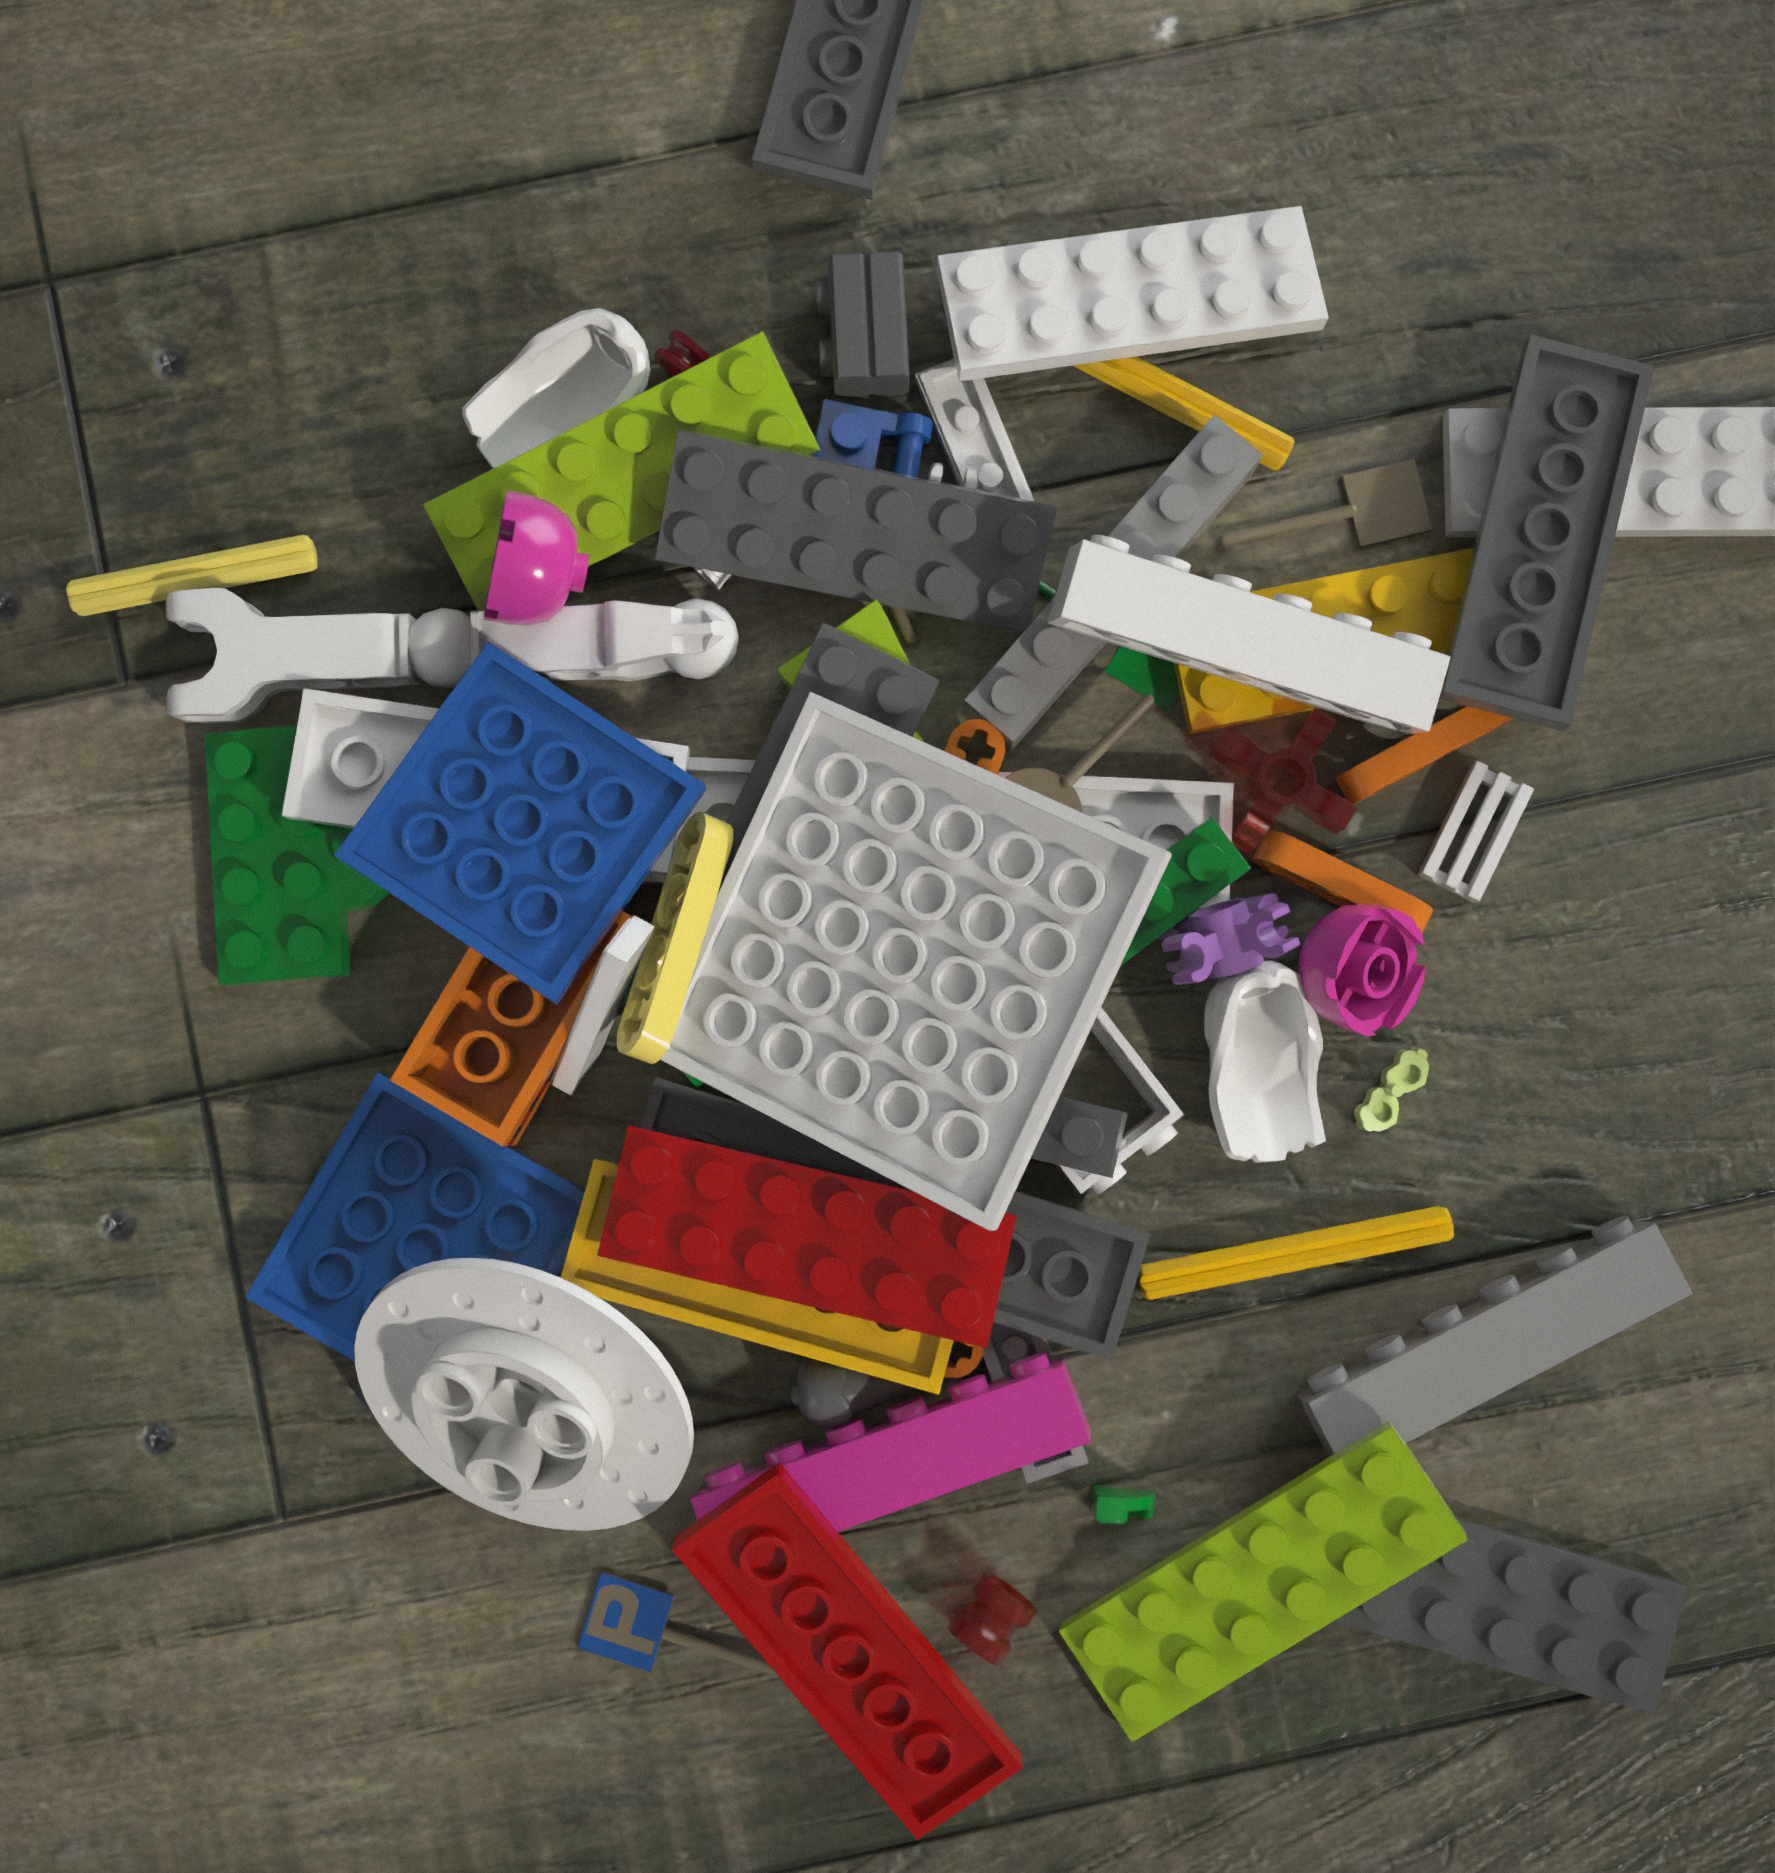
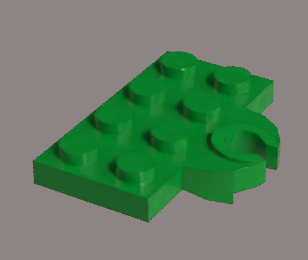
M297 725L204 734L218 984L221 986L351 976L347 913L373 907L390 895V893L334 856L353 830L352 828L292 820L282 816Z

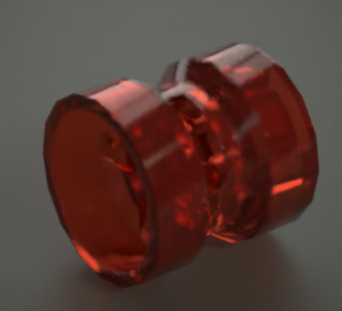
M984 1571L973 1587L976 1600L974 1603L971 1602L968 1608L958 1609L948 1624V1630L979 1657L993 1665L1001 1666L1012 1650L1010 1640L1014 1635L1015 1629L1027 1628L1038 1610L1029 1599L996 1575Z

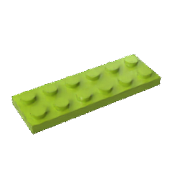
M762 331L423 504L477 610H485L487 592L491 583L493 558L507 490L547 500L565 512L577 531V552L589 554L588 567L660 532L678 429L810 456L821 451L765 333Z
M1389 1420L1061 1622L1059 1633L1130 1741L1134 1742L1468 1541V1538L1442 1496Z

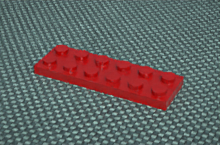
M628 1125L597 1256L987 1348L1017 1215L1005 1213L998 1229L989 1231L914 1191Z
M780 1462L674 1537L672 1551L917 1840L1023 1769L1022 1753Z

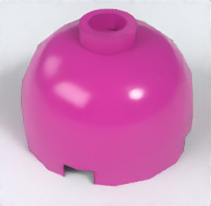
M510 490L506 491L483 620L523 626L546 622L562 610L570 591L583 592L589 554L577 552L576 528L569 516L552 502L529 494Z
M1355 904L1335 909L1316 922L1307 934L1300 951L1298 973L1301 975L1307 1000L1319 1017L1347 1031L1363 1036L1376 1035L1372 1031L1377 1030L1381 1026L1392 1029L1403 1021L1416 1003L1424 982L1426 967L1416 964L1417 951L1415 944L1425 945L1423 934L1413 918L1397 909L1381 905Z

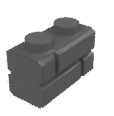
M899 251L873 252L868 255H862L861 253L832 254L828 257L829 278H816L818 317L831 316L832 338L819 339L821 378L834 377L835 396L839 398L868 397L870 394L891 396L909 393V358L903 254Z

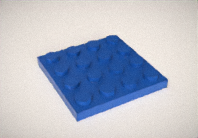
M488 641L334 856L555 1005H558L706 791V786Z
M384 1072L376 1074L245 1298L354 1362L356 1333L369 1305L386 1284L414 1267L446 1259L483 1258L525 1265L558 1277L564 1267L585 1192L584 1188L511 1146L502 1147L390 1081L391 1076Z

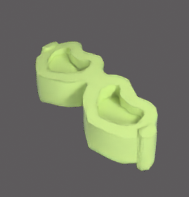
M1411 1048L1410 1050L1402 1049L1396 1052L1393 1063L1381 1072V1084L1368 1089L1364 1102L1357 1105L1354 1109L1355 1125L1359 1129L1369 1132L1373 1130L1382 1131L1397 1123L1399 1103L1396 1097L1402 1096L1403 1093L1414 1091L1426 1083L1429 1064L1426 1059L1428 1054L1425 1050Z

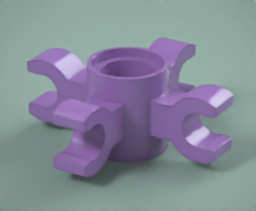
M1269 893L1247 899L1237 898L1223 901L1191 913L1188 916L1189 920H1181L1157 938L1158 940H1164L1161 944L1163 952L1179 949L1181 951V956L1165 963L1167 971L1176 973L1172 976L1173 983L1175 985L1201 982L1207 977L1209 979L1231 976L1260 965L1264 962L1263 956L1277 958L1297 948L1300 945L1298 937L1284 939L1288 934L1286 925L1273 927V920L1290 912L1288 904L1278 902L1277 894Z

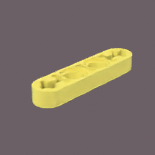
M697 812L689 818L677 840L651 925L655 927L638 964L617 1032V1048L619 1052L650 1064L658 1062L664 1056L673 1039L734 839L732 826L703 812Z

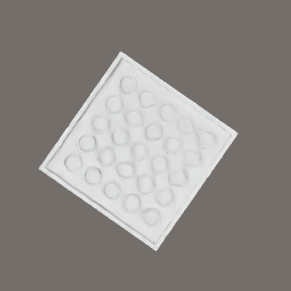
M810 692L716 897L673 1039L668 1050L660 1060L989 1231L997 1230L1172 854L1163 848Z

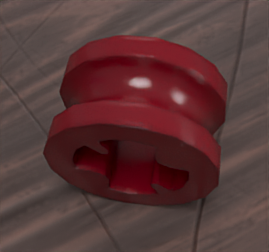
M673 330L668 336L670 346L667 349L659 348L654 353L657 363L671 377L711 358L694 340L677 330Z

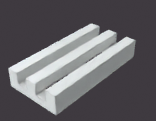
M1479 761L1471 764L1417 874L1472 903L1480 901L1534 791V788L1524 783L1518 785L1510 781L1511 777L1502 772L1496 774L1488 770L1489 766ZM1481 783L1489 787V790L1448 874L1438 869ZM1504 794L1510 797V800L1469 884H1466L1461 880Z

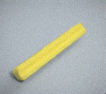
M298 535L75 579L67 584L66 590L72 611L80 616H87L166 600L170 592L229 588L310 572L317 568L318 561L313 541L306 535Z

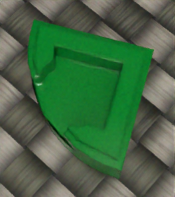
M1092 1486L1090 1510L1098 1523L1125 1524L1127 1517L1149 1521L1150 1518L1154 1517L1156 1491Z

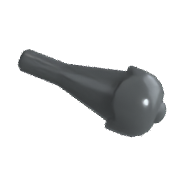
M808 1358L800 1365L796 1372V1382L791 1385L790 1397L792 1402L799 1406L802 1416L810 1424L817 1427H835L847 1424L850 1417L854 1414L906 1393L921 1391V1389ZM944 1377L941 1388L957 1383L958 1378Z

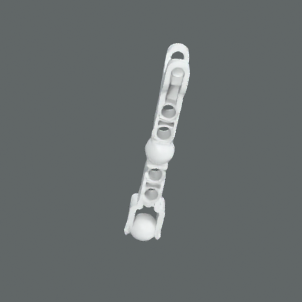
M225 588L180 590L170 592L166 597L167 620L176 622L180 627L190 632L213 634L217 654L213 668L202 679L184 684H174L168 689L166 714L188 723H243L262 711L271 697L283 691L421 685L422 680L431 686L452 688L457 685L488 641L548 681L598 679L636 681L672 673H678L688 678L703 679L717 675L729 665L736 654L739 636L736 623L725 608L713 601L696 598L681 602L675 607L625 601L563 606L562 610L550 620L531 626L483 620L484 611H471L469 616L460 610L440 608L424 613L417 620L409 613L265 617L256 607Z

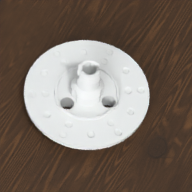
M454 1258L434 1261L414 1267L386 1284L375 1296L360 1321L354 1347L357 1377L364 1398L384 1432L428 1476L465 1500L509 1519L545 1528L579 1531L609 1529L634 1522L657 1510L675 1492L687 1470L693 1451V1418L688 1399L672 1367L650 1339L623 1314L602 1299L563 1278L525 1265L495 1259Z

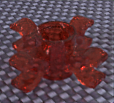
M1315 707L1311 714L1309 713L1288 747L1279 748L1270 754L1258 748L1244 735L1228 726L1220 734L1208 754L1223 765L1248 777L1249 792L1253 799L1251 806L1232 833L1233 844L1250 854L1253 849L1255 850L1277 814L1290 811L1294 807L1336 835L1340 829L1345 830L1358 808L1346 799L1316 784L1317 773L1312 761L1337 720ZM1282 766L1293 773L1297 784L1294 795L1283 796L1272 790L1267 777L1270 767Z

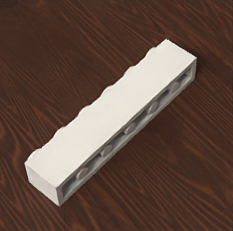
M1092 535L1090 541L1082 540L1069 548L1048 624L1404 735L1430 731L1451 656L1430 650L1431 640L1407 632H1394L1391 638L1370 631L1372 622L1353 614L1337 612L1334 613L1333 619L1310 612L1312 603L1297 596L1276 593L1273 600L1250 593L1252 587L1250 582L1238 577L1214 574L1213 580L1193 575L1189 573L1191 565L1175 557L1155 554L1152 557V561L1128 554L1130 546L1112 537Z

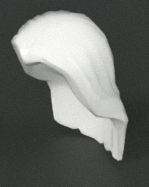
M601 308L582 310L537 333L507 367L485 383L462 408L464 421L470 434L478 437L476 446L489 465L495 468L643 393L648 385L651 371L648 350L642 337L625 318Z
M1271 960L1264 961L1247 971L1219 978L1209 992L1205 1003L1204 1035L1210 1049V1108L1220 1144L1226 1155L1231 1159L1242 1161L1251 1158L1255 1163L1285 1160L1289 1151L1295 1154L1304 1150L1305 1144L1313 1148L1325 1142L1326 1138L1316 1089L1318 1065L1323 1051V1038L1317 1013L1307 1000L1301 975L1283 964Z

